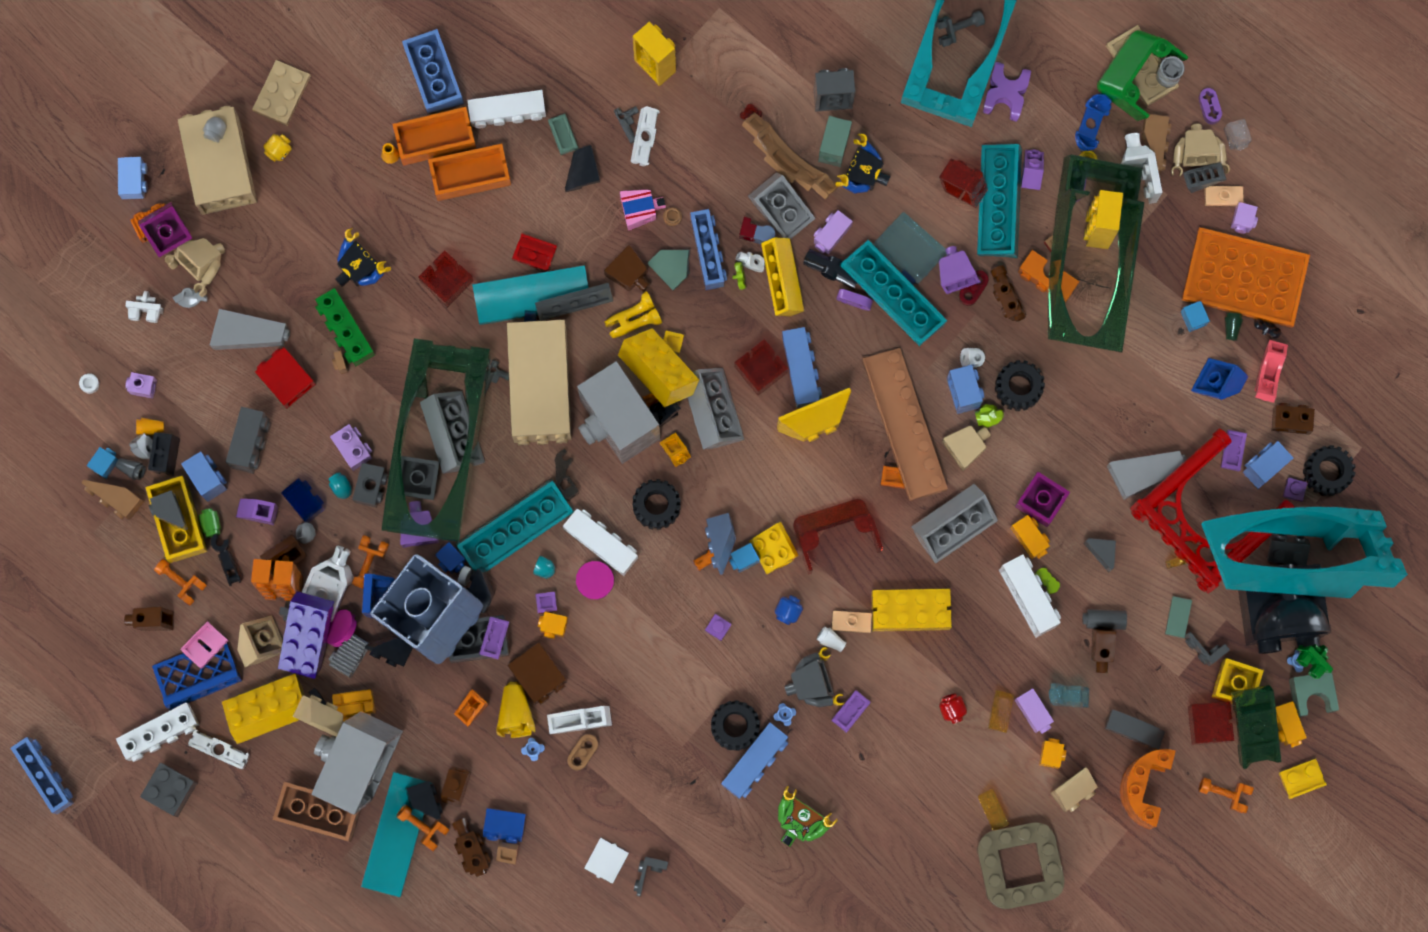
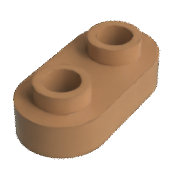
M593 735L582 736L569 754L567 762L571 769L575 771L584 769L598 749V741ZM588 741L592 742V747L586 748L585 743ZM577 757L581 759L579 765L574 763V759Z

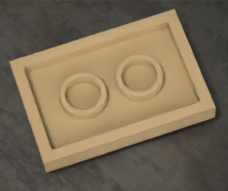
M276 60L252 109L253 112L288 126L311 75Z

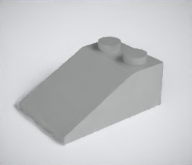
M776 172L748 195L759 212L782 238H793L816 219L780 173Z

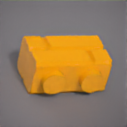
M371 689L332 694L333 705L338 707L336 711L343 713V722L361 711L370 716L375 714L374 696Z

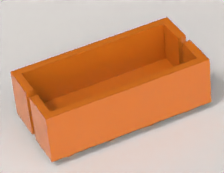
M466 107L392 124L403 166L476 149Z
M502 144L428 159L437 201L511 186Z
M254 559L251 583L266 600H276V598L283 597L284 601H291L297 591L302 592L303 575L293 562L275 560L273 577L271 574L272 560Z

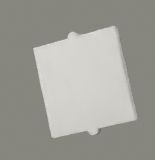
M600 838L584 869L594 873L597 878L601 877L613 884L629 853L617 847L615 843L611 844Z

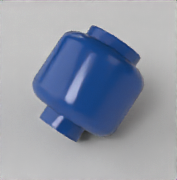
M790 595L789 598L781 597L775 608L776 619L787 625L796 623L803 611V606L799 603L800 599L793 595Z

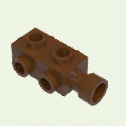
M1002 265L991 270V274L997 283L993 285L995 289L993 294L996 300L1000 301L1003 306L1001 311L1004 317L1016 322L1025 319L1027 314L1012 282L1006 275L1007 270L1005 266Z
M467 818L452 823L454 830H457L459 837L456 838L457 843L454 846L458 855L462 854L465 860L461 862L465 872H469L470 875L475 874L476 877L486 874V869L490 868L488 864L491 863L488 852L483 853L481 845L484 843L480 833L470 832ZM467 840H470L472 842V846L470 848H467L465 846V842ZM473 859H479L480 863L478 866L472 864Z

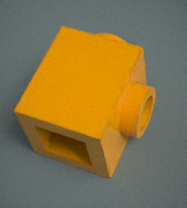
M544 612V616L539 618L538 627H540L541 633H544V637L555 639V636L564 638L568 617Z
M1052 738L1044 741L1039 765L1059 769L1061 761H1065L1067 750L1064 749V744H1060V740Z

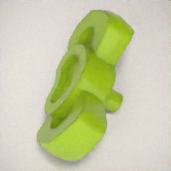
M739 261L734 264L736 275L732 277L738 280L739 289L743 290L747 288L745 284L746 279L743 264Z
M1047 568L1038 569L1035 575L1039 576L1042 585L1047 588V593L1054 594L1058 592L1060 582L1051 576Z

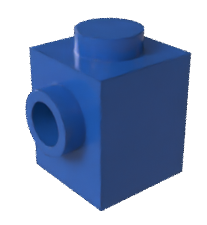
M450 542L435 554L436 558L440 561L438 565L445 573L447 571L451 574L454 572L458 573L465 566V558Z

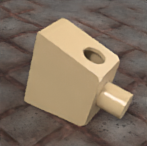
M968 426L943 438L942 443L962 471H964L985 451L986 445L983 441L991 435L986 427L976 432L972 426Z

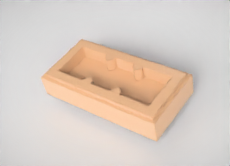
M1209 186L1204 188L1205 206H1237L1239 202L1244 203L1243 186Z
M833 611L832 630L871 633L872 613Z

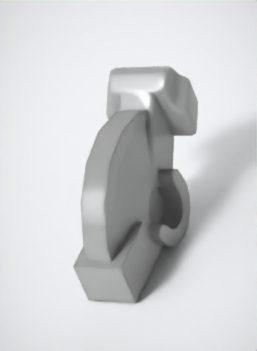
M184 288L181 293L172 297L175 303L186 308L195 307L201 301L208 302L207 295L201 297L199 295L200 292L195 293L192 288Z

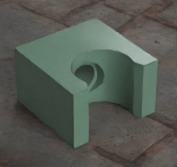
M829 116L818 162L841 167L852 121Z
M1332 672L1324 673L1320 679H1314L1310 675L1289 679L1292 700L1299 718L1308 715L1307 700L1311 695H1317L1322 698L1327 713L1339 710Z

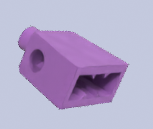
M955 246L946 248L947 256L939 260L941 285L945 293L949 294L980 283V279L965 251L958 252Z
M420 501L410 502V513L402 514L400 538L402 548L439 543L430 512L422 511Z

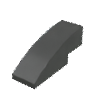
M1116 710L1110 711L1104 728L1157 750L1160 748L1165 733L1164 730Z

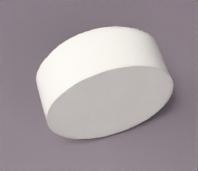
M85 374L79 381L81 390L88 394L96 392L100 385L98 378L93 374Z
M464 566L461 569L458 577L460 585H468L472 568Z

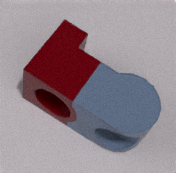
M744 217L739 239L761 244L775 237V230L771 226L766 225L762 227L751 224V218Z

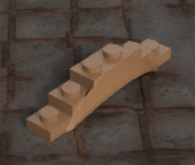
M756 113L743 122L742 126L755 137L753 143L766 154L764 160L791 184L797 181L808 192L814 189L825 200L837 190L838 187L826 173L817 170L800 158L784 143L771 125Z

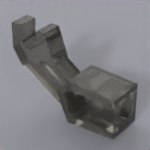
M563 449L556 455L554 460L556 464V486L564 498L569 501L578 495L579 491L570 476L566 474V470L573 463L572 458L567 461L563 460V456L567 454V451ZM564 480H567L571 486L563 490L561 484Z

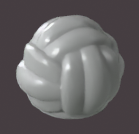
M308 522L298 525L296 529L297 540L303 544L311 542L316 536L314 526Z

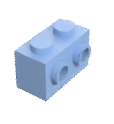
M141 157L118 158V195L121 199L145 198V192L148 190L147 181H144V174H147V164L144 163Z

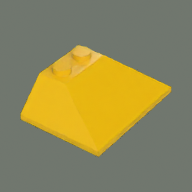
M850 388L778 417V432L803 442L806 440L812 442L817 440L819 435L823 433L828 435L837 431L836 428L839 427L849 401Z

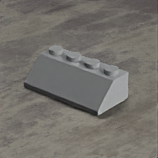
M723 368L693 371L699 382L694 394L688 397V401L703 450L719 448L745 440Z
M462 391L433 394L420 402L443 474L458 472L485 462Z
M973 484L911 527L923 548L936 564L996 523L998 519L986 495Z

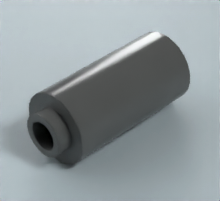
M1087 609L1086 613H1083L1082 623L1086 625L1087 629L1126 630L1127 611Z

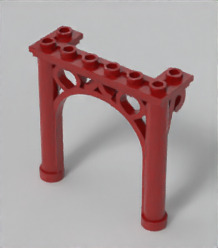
M1220 428L1142 500L1139 499L1130 508L1131 514L1136 520H1140L1143 523L1147 519L1150 528L1161 534L1163 542L1168 546H1172L1180 560L1184 559L1188 564L1189 570L1199 576L1195 579L1199 589L1208 594L1219 586L1218 583L1221 582L1222 577L1215 559L1213 562H1206L1201 557L1200 550L1202 548L1210 549L1208 541L1198 535L1186 521L1181 507V495L1188 480L1232 443L1229 435ZM1176 490L1175 502L1164 501ZM1284 500L1276 509L1295 508V506L1288 500ZM1164 506L1175 509V520L1170 521L1163 516L1162 508ZM1178 521L1180 522V525L1178 526L1180 529V536H1178L1170 527L1178 523ZM1249 532L1240 541L1227 544L1225 550H1231L1227 554L1228 558L1241 563L1273 533ZM1185 542H1191V543H1193V544H1197V542H1198V543L1201 544V545H1199V546L1195 549V553H1194V552L1186 545Z

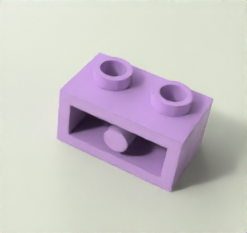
M350 424L331 435L330 438L352 471H354L362 463L372 459L370 456L372 450L367 443L362 444L359 439L362 435L356 427L352 429Z

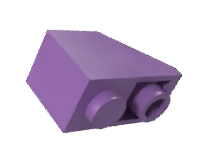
M1035 149L1025 150L1021 188L1040 190L1044 172V152Z
M240 499L236 518L274 525L278 506L275 503L257 499Z

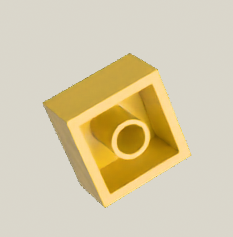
M1228 658L1222 660L1211 697L1245 709L1253 708L1264 670Z

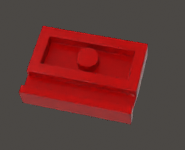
M521 233L512 260L548 272L557 250V245Z

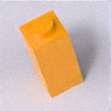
M1027 515L1013 524L1010 529L1031 559L1035 557L1040 559L1048 553L1046 550L1050 547L1048 544L1050 541L1045 533L1041 534L1038 530L1039 525L1037 521Z
M1294 702L1272 708L1270 715L1273 723L1278 726L1279 731L1277 735L1280 742H1283L1285 746L1290 744L1291 748L1303 744L1301 740L1307 737Z

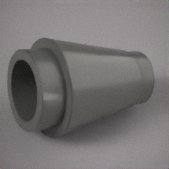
M119 458L116 463V468L133 480H141L145 475L146 466L142 462Z

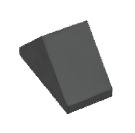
M1089 538L1083 543L1108 573L1114 568L1116 541Z

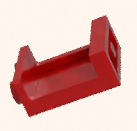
M285 348L274 351L271 355L272 358L267 362H261L257 366L255 373L282 405L288 409L316 384Z

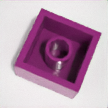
M172 202L138 221L141 230L158 257L165 255L192 239L190 231Z
M1037 472L1015 507L1031 518L1033 517L1045 527H1048L1070 492Z

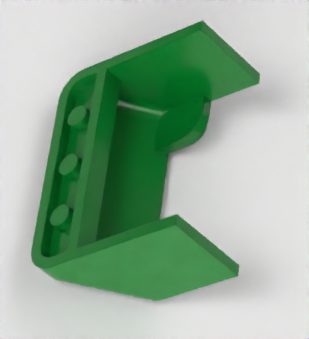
M1141 30L1134 31L1128 36L1097 83V89L1101 94H1106L1115 105L1136 121L1150 116L1135 104L1140 97V91L1132 81L1151 53L1159 58L1175 56L1182 62L1188 59L1186 54L1166 39Z

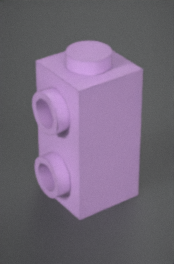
M839 210L835 214L831 213L825 222L827 224L823 229L821 227L818 228L813 235L815 237V248L821 253L826 252L829 255L852 227L853 221Z
M1034 689L1015 699V702L1035 733L1040 731L1043 734L1052 728L1050 724L1054 721Z

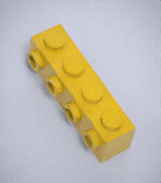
M774 237L762 242V251L775 316L791 317L803 312L804 307L790 238Z

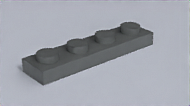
M609 283L539 301L535 305L539 319L543 321L613 302Z

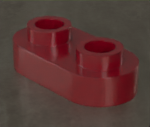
M975 271L979 279L982 280L981 284H974L961 289L959 300L963 305H974L986 288L989 278L984 271ZM970 294L972 298L966 299L965 295Z

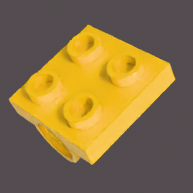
M782 522L776 523L749 540L766 574H770L788 565L799 556Z

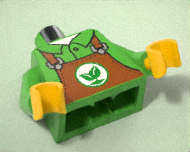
M789 786L785 788L784 796L778 806V821L781 823L780 827L786 830L780 841L791 847L796 838L804 842L805 840L813 841L822 837L838 821L837 819L834 822L829 820V816L832 813L823 817L795 798L796 789L791 794L787 791Z

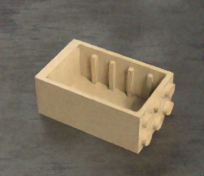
M223 106L216 111L205 110L201 114L194 116L187 114L178 119L194 201L200 213L204 215L257 203L241 123L234 107ZM212 117H219L226 124L225 134L219 143L204 138L203 128Z

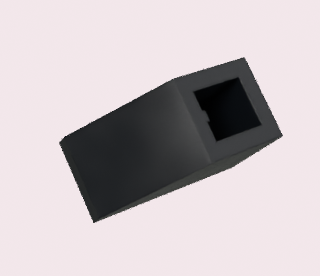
M479 567L477 570H473L470 576L472 583L470 588L466 589L482 602L483 609L481 612L485 613L489 609L495 592L485 568Z
M390 635L367 644L365 649L371 651L370 656L379 660L383 657L387 659L386 664L396 668L397 665L405 666L413 647L404 640Z
M426 781L405 788L411 808L435 820L441 819L440 814H443L440 803L435 801L434 795H437L434 784Z

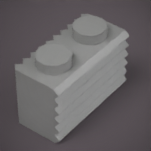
M354 634L348 641L342 643L343 645L339 647L337 652L333 651L329 658V665L349 678L353 676L368 651L365 649V646L370 644Z

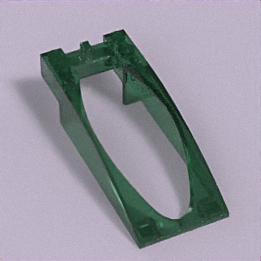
M1072 154L1064 157L1050 261L1048 293L1049 340L1123 352L1145 203L1138 201L1143 168ZM1085 179L1115 185L1114 192L1123 193L1120 225L1117 233L1119 260L1115 288L1103 323L1092 336L1081 335L1073 325L1061 289L1072 210L1077 200L1090 194L1089 191H1084Z
M414 338L390 465L382 531L459 542L485 406L484 392L491 360L490 349L471 346V349H462L449 345H434L433 341ZM431 368L466 373L464 385L466 403L469 408V427L464 457L455 483L441 511L433 521L421 525L416 523L410 515L402 480L401 453L410 408L415 397L427 398L429 396L427 385Z

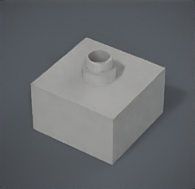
M617 361L577 386L580 402L590 415L584 420L585 424L580 425L578 429L589 445L596 440L599 443L606 439L623 464L660 440L658 422Z
M361 711L343 722L337 737L331 736L330 738V736L323 734L315 747L314 754L319 757L321 756V761L325 762L311 795L355 815L372 802L403 731Z

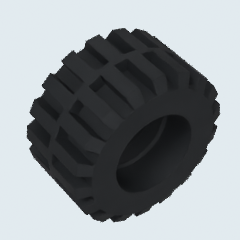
M1016 360L1015 363L1010 362L1002 368L995 382V392H997V399H1001V404L1008 406L1007 409L1011 410L1014 408L1015 411H1020V409L1025 411L1029 407L1035 406L1041 398L1045 388V383H1043L1044 376H1041V370L1039 368L1036 369L1035 364L1032 363L1030 365L1028 361L1020 362V360ZM1016 376L1025 378L1030 384V392L1026 395L1013 393L1009 387L1010 379Z
M1334 445L1323 446L1307 458L1308 460L1305 462V468L1303 469V474H1306L1304 480L1309 482L1307 485L1309 488H1314V493L1320 492L1321 496H1333L1341 493L1353 482L1352 478L1356 473L1353 470L1356 467L1355 464H1352V456H1347L1348 452L1346 450L1343 452L1341 447L1334 448ZM1330 461L1336 465L1339 471L1336 481H1329L1321 475V462Z
M651 479L647 483H642L641 487L636 489L632 505L638 522L640 521L644 527L647 526L652 530L653 528H657V530H661L663 527L667 528L671 523L675 522L681 510V501L678 491L675 490L672 484H668V481L665 480L663 482L660 479H656V481ZM655 494L664 496L668 501L667 510L659 515L649 513L645 507L646 500Z
M738 700L728 701L720 705L714 712L711 720V732L715 741L721 747L730 751H740L741 749L748 748V746L754 743L760 729V720L754 708ZM737 714L746 720L747 729L742 736L731 737L725 732L724 721L728 716Z

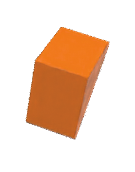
M472 689L454 715L468 727L484 711L488 703Z

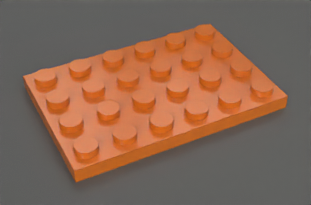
M1199 227L1182 300L1191 303L1201 301L1203 306L1254 319L1259 318L1263 321L1293 328L1310 255Z

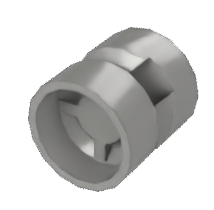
M1175 56L1165 58L1156 73L1158 83L1167 88L1178 84L1184 73L1183 62Z

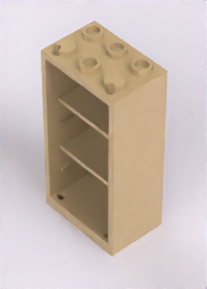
M565 320L507 323L511 426L514 443L524 446L529 445V442H537L539 445L548 444V441H556L559 444L567 443L568 440H572Z

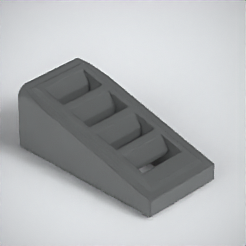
M1221 162L1183 173L1190 193L1227 180ZM1217 169L1219 177H1215L1213 170ZM1210 172L1212 179H1208L1206 173ZM1200 175L1203 176L1204 181H1200ZM1195 177L1196 183L1192 182V178Z

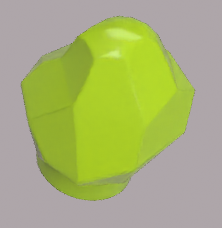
M989 404L981 406L979 411H975L978 426L984 425L989 428L998 424L1004 417L1003 410Z

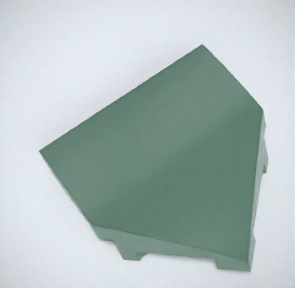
M660 250L647 264L672 290H675L690 274V250Z

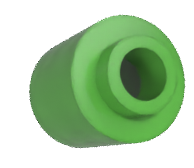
M212 508L202 510V514L198 516L202 533L205 534L206 538H211L215 534L217 536L220 535L222 528L217 511H213Z

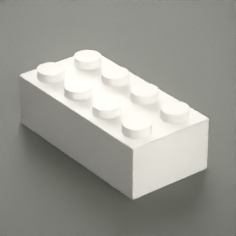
M1021 555L1003 564L999 572L1035 638L1056 628L1061 623L1059 621L1061 616L1056 608L1053 610L1050 604L1052 600L1047 591L1044 592L1040 586L1042 585L1041 579L1037 574L1034 575L1031 570L1033 565L1030 559Z

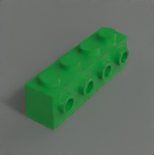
M335 288L315 299L318 304L315 306L320 316L325 315L327 321L324 323L330 332L334 330L337 335L334 339L339 348L343 346L346 350L344 356L349 364L353 362L356 367L375 356Z

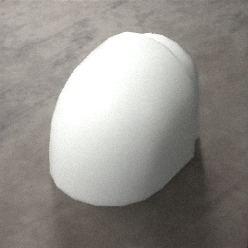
M964 348L961 351L960 362L962 367L968 365L979 367L985 361L983 351L978 348Z

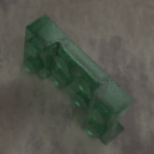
M1270 685L1231 692L1233 710L1236 715L1239 763L1242 768L1247 769L1251 763L1264 760L1281 762L1274 690Z

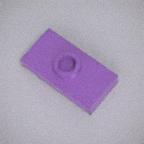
M1227 430L1232 443L1223 450L1220 468L1240 471L1247 433Z
M490 617L480 655L499 660L509 621Z
M855 690L831 721L847 733L871 702Z

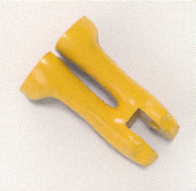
M646 291L641 295V301L638 304L614 314L604 323L606 328L620 323V327L609 333L611 338H617L648 324L660 325L662 320ZM645 311H649L647 314H644L643 316L633 321H628L630 318L638 314H641Z

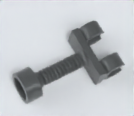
M976 11L971 14V18L953 25L951 18L947 16L937 19L935 27H938V29L946 28L947 35L938 39L939 44L942 47L956 43L954 32L971 25L976 27L984 25L985 19L982 12Z

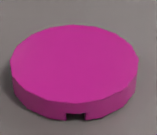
M591 561L579 568L576 574V585L578 591L586 598L599 600L611 592L614 586V576L612 570L606 564L600 561Z
M346 609L336 612L334 620L330 622L327 637L328 644L333 647H340L344 641H348L352 637L357 625L353 613Z

